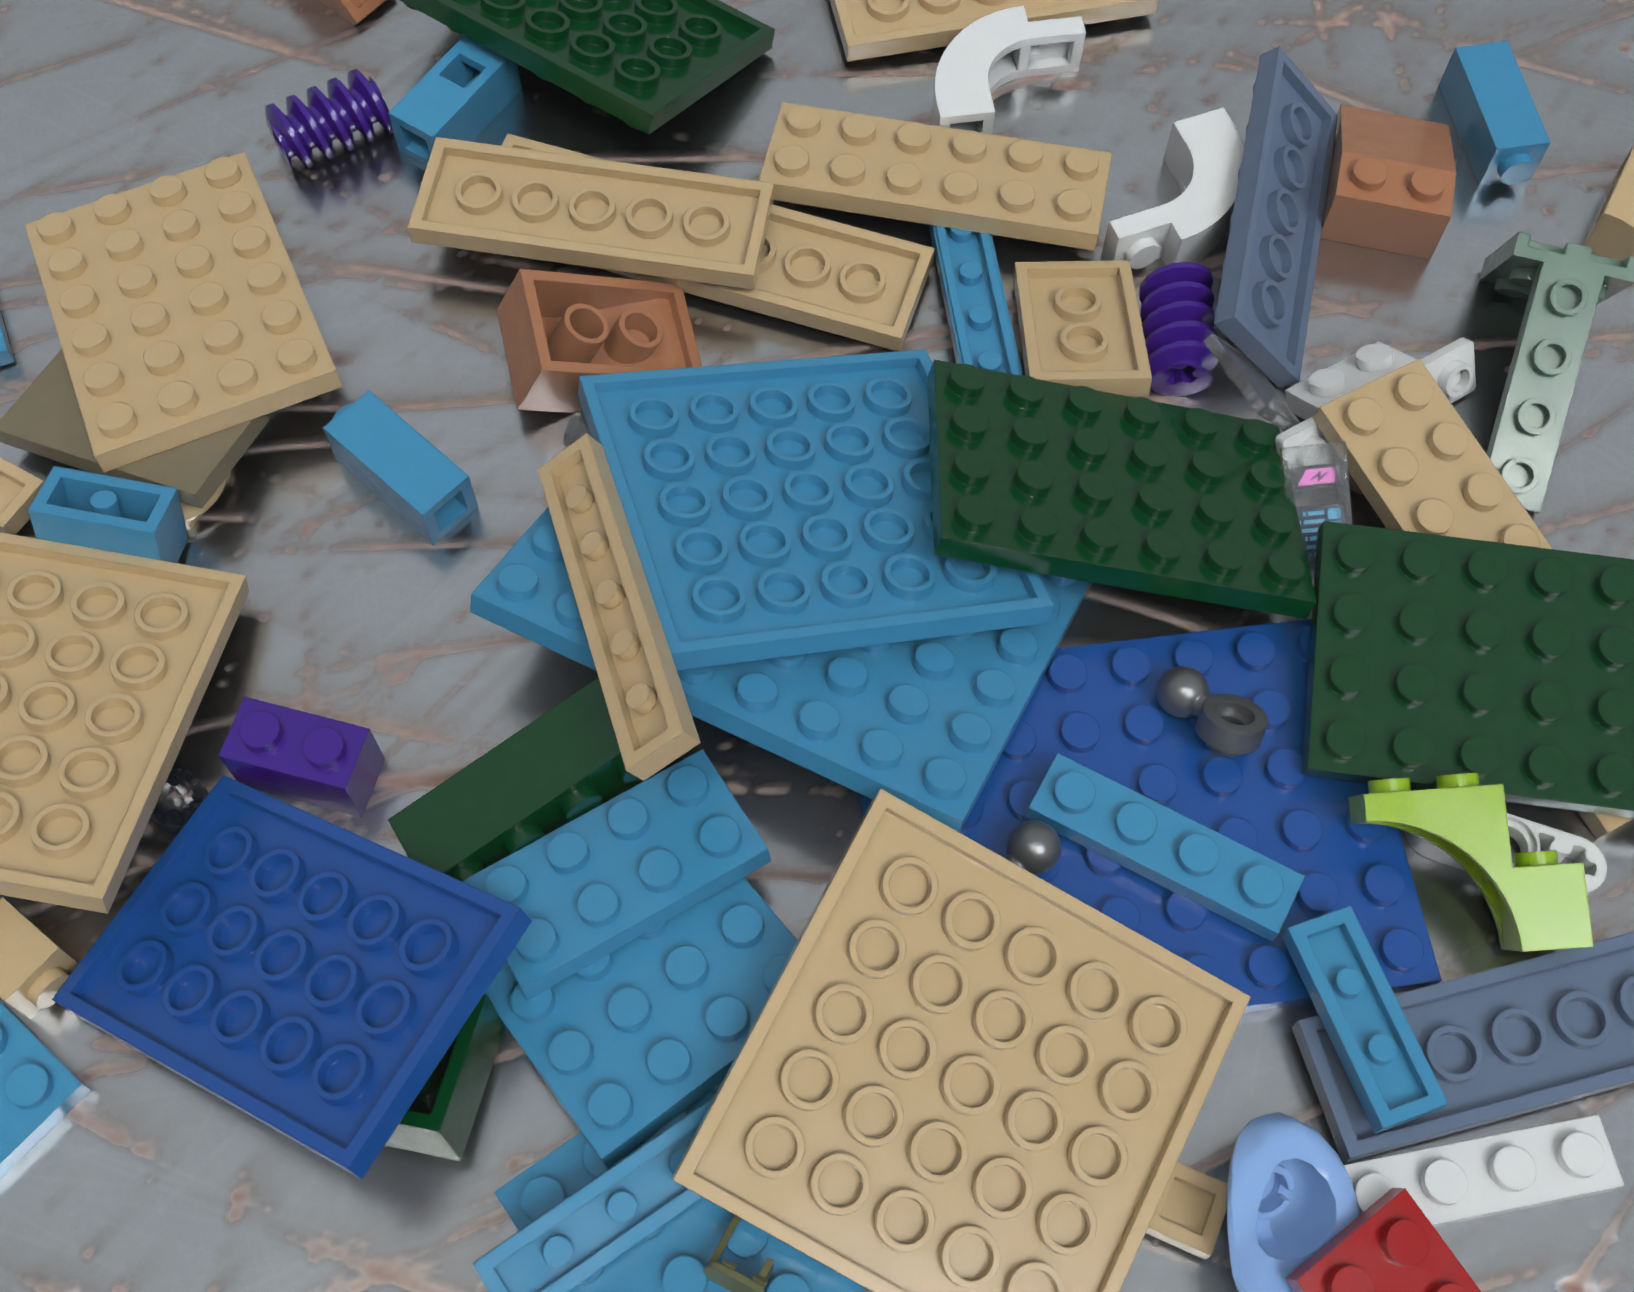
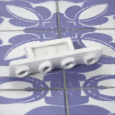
M1464 337L1459 338L1420 359L1450 403L1475 390L1476 373L1473 341ZM1378 341L1361 347L1355 354L1328 368L1313 372L1309 378L1286 389L1287 410L1305 419V421L1278 434L1275 439L1276 451L1287 462L1289 473H1292L1293 467L1342 463L1312 418L1320 406L1416 359Z

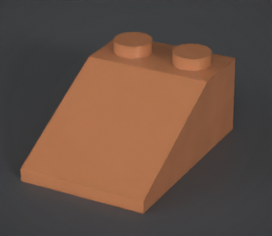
M1341 104L1337 114L1338 121L1320 239L1430 260L1452 215L1457 172L1449 125Z
M519 269L496 310L517 410L564 413L583 411L578 397L579 376L703 367L683 289L672 283Z

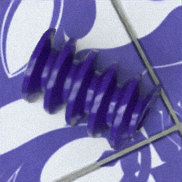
M357 69L349 71L347 76L348 89L336 77L327 80L328 98L316 86L310 87L306 93L308 107L297 96L286 97L287 115L274 103L265 106L268 128L292 174L291 158L297 156L308 169L314 167L313 148L317 147L329 160L333 159V140L338 139L349 151L354 150V131L358 130L370 143L375 141L373 123L379 122L389 134L394 133L388 114L389 109L378 86L371 77H369L368 81Z
M1180 262L1159 267L1148 274L1140 284V317L1152 375L1150 388L1156 393L1168 396L1190 395L1209 388L1213 381L1210 371L1217 366L1219 359L1218 352L1215 349L1217 333L1213 328L1215 325L1214 311L1212 309L1215 298L1211 290L1213 275L1208 268L1201 264Z

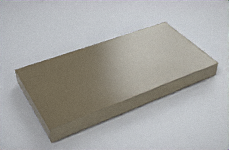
M61 349L0 419L1 443L91 473L178 488L180 502L202 509L268 423L269 418L266 414L104 473L94 457L63 350Z

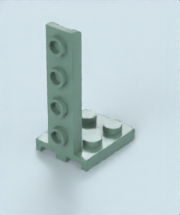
M1519 231L1485 258L1479 279L1482 282L1495 284L1494 292L1513 298H1528L1486 454L1525 510L1538 514L1541 512L1596 306L1634 284V257L1629 256L1623 261L1591 254L1592 247L1569 242L1564 247L1530 240V233Z

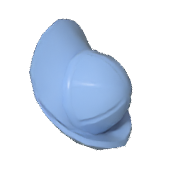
M1280 1112L1254 1118L1242 1129L1234 1146L1227 1179V1229L1232 1276L1239 1292H1295L1285 1278L1361 1215L1357 1197L1349 1174L1340 1157L1316 1129Z

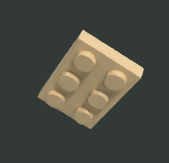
M1130 260L1015 262L1013 282L1025 375L1035 379L1076 387L1086 386L1097 391L1118 395L1149 396L1152 375Z

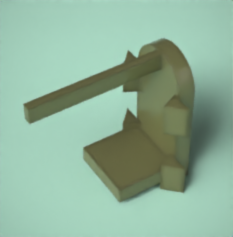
M734 1215L712 1257L706 1264L704 1274L714 1283L732 1292H764L768 1279L772 1274L774 1260L767 1258L759 1275L755 1273L752 1279L736 1272L738 1264L727 1258L722 1260V1264L718 1263L741 1218Z

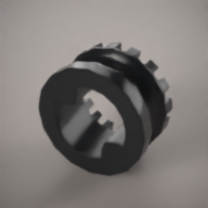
M174 767V770L170 771L150 818L165 832L178 834L209 792L195 774L193 775L187 769L182 771L180 768ZM191 790L194 792L192 793L193 801L188 803L190 807L182 809L183 813L174 808L166 814L162 812L165 799L174 791L181 796L186 795Z

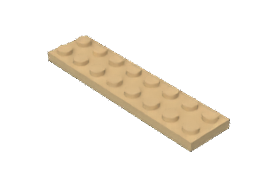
M508 133L501 145L601 159ZM772 205L754 290L615 270H602L638 280L672 283L683 289L685 293L887 349L901 351L933 264L935 248Z
M1420 358L1320 406L1312 417L1387 529L1553 549ZM1577 811L1596 839L1634 819Z

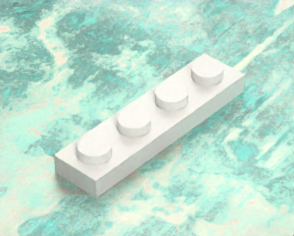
M1599 1115L1344 1165L1351 1179L1361 1214L1391 1188H1406L1433 1227L1610 1192L1625 1186Z

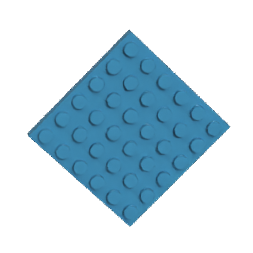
M926 349L579 376L578 397L591 437L604 448L677 671L1049 622L1055 605L1039 573L934 555L927 377L932 361Z

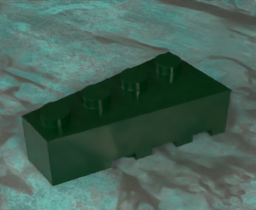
M598 677L389 818L388 821L408 858L464 882L463 880L644 781L625 769ZM680 756L654 775L684 760L683 756Z

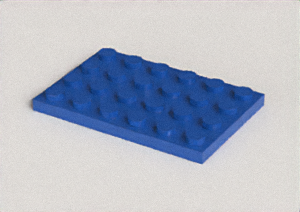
M223 775L52 1000L68 1012L362 1180L532 921L516 905Z

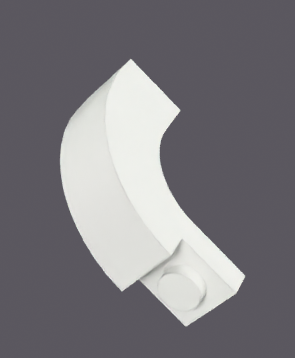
M1018 6L986 15L964 28L946 47L937 66L931 125L992 134L995 108L991 94L998 87L1011 80L1023 77L1079 71L1086 35L1082 16L1028 22L1024 6Z
M1224 107L1173 122L1163 160L1176 180L1182 194L1166 204L1109 221L1101 254L1103 261L1130 260V265L1133 269L1146 267L1160 258L1165 266L1180 262L1198 263L1218 245L1228 229L1234 209L1238 186V171L1241 167L1244 151L1240 135Z

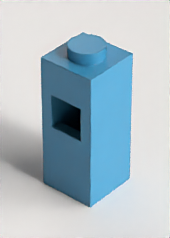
M463 35L388 112L399 151L427 166L436 137L473 142L522 90L518 64L494 54L489 48Z
M1508 41L1455 47L1438 86L1478 186L1499 183L1516 184L1523 180H1531L1551 142Z
M370 390L354 403L340 408L332 420L323 427L336 460L433 546L478 508L469 475Z

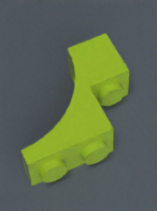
M1478 773L1436 776L1437 789L1411 791L1410 778L1367 781L1369 794L1348 797L1351 824H1375L1404 830L1436 845L1451 856L1468 873L1486 899L1493 914L1502 950L1527 952L1594 947L1584 863H1559L1557 850L1514 853L1515 867H1513L1503 784L1480 786Z

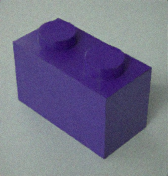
M245 696L218 755L236 781L258 791L361 818L385 761L369 728Z

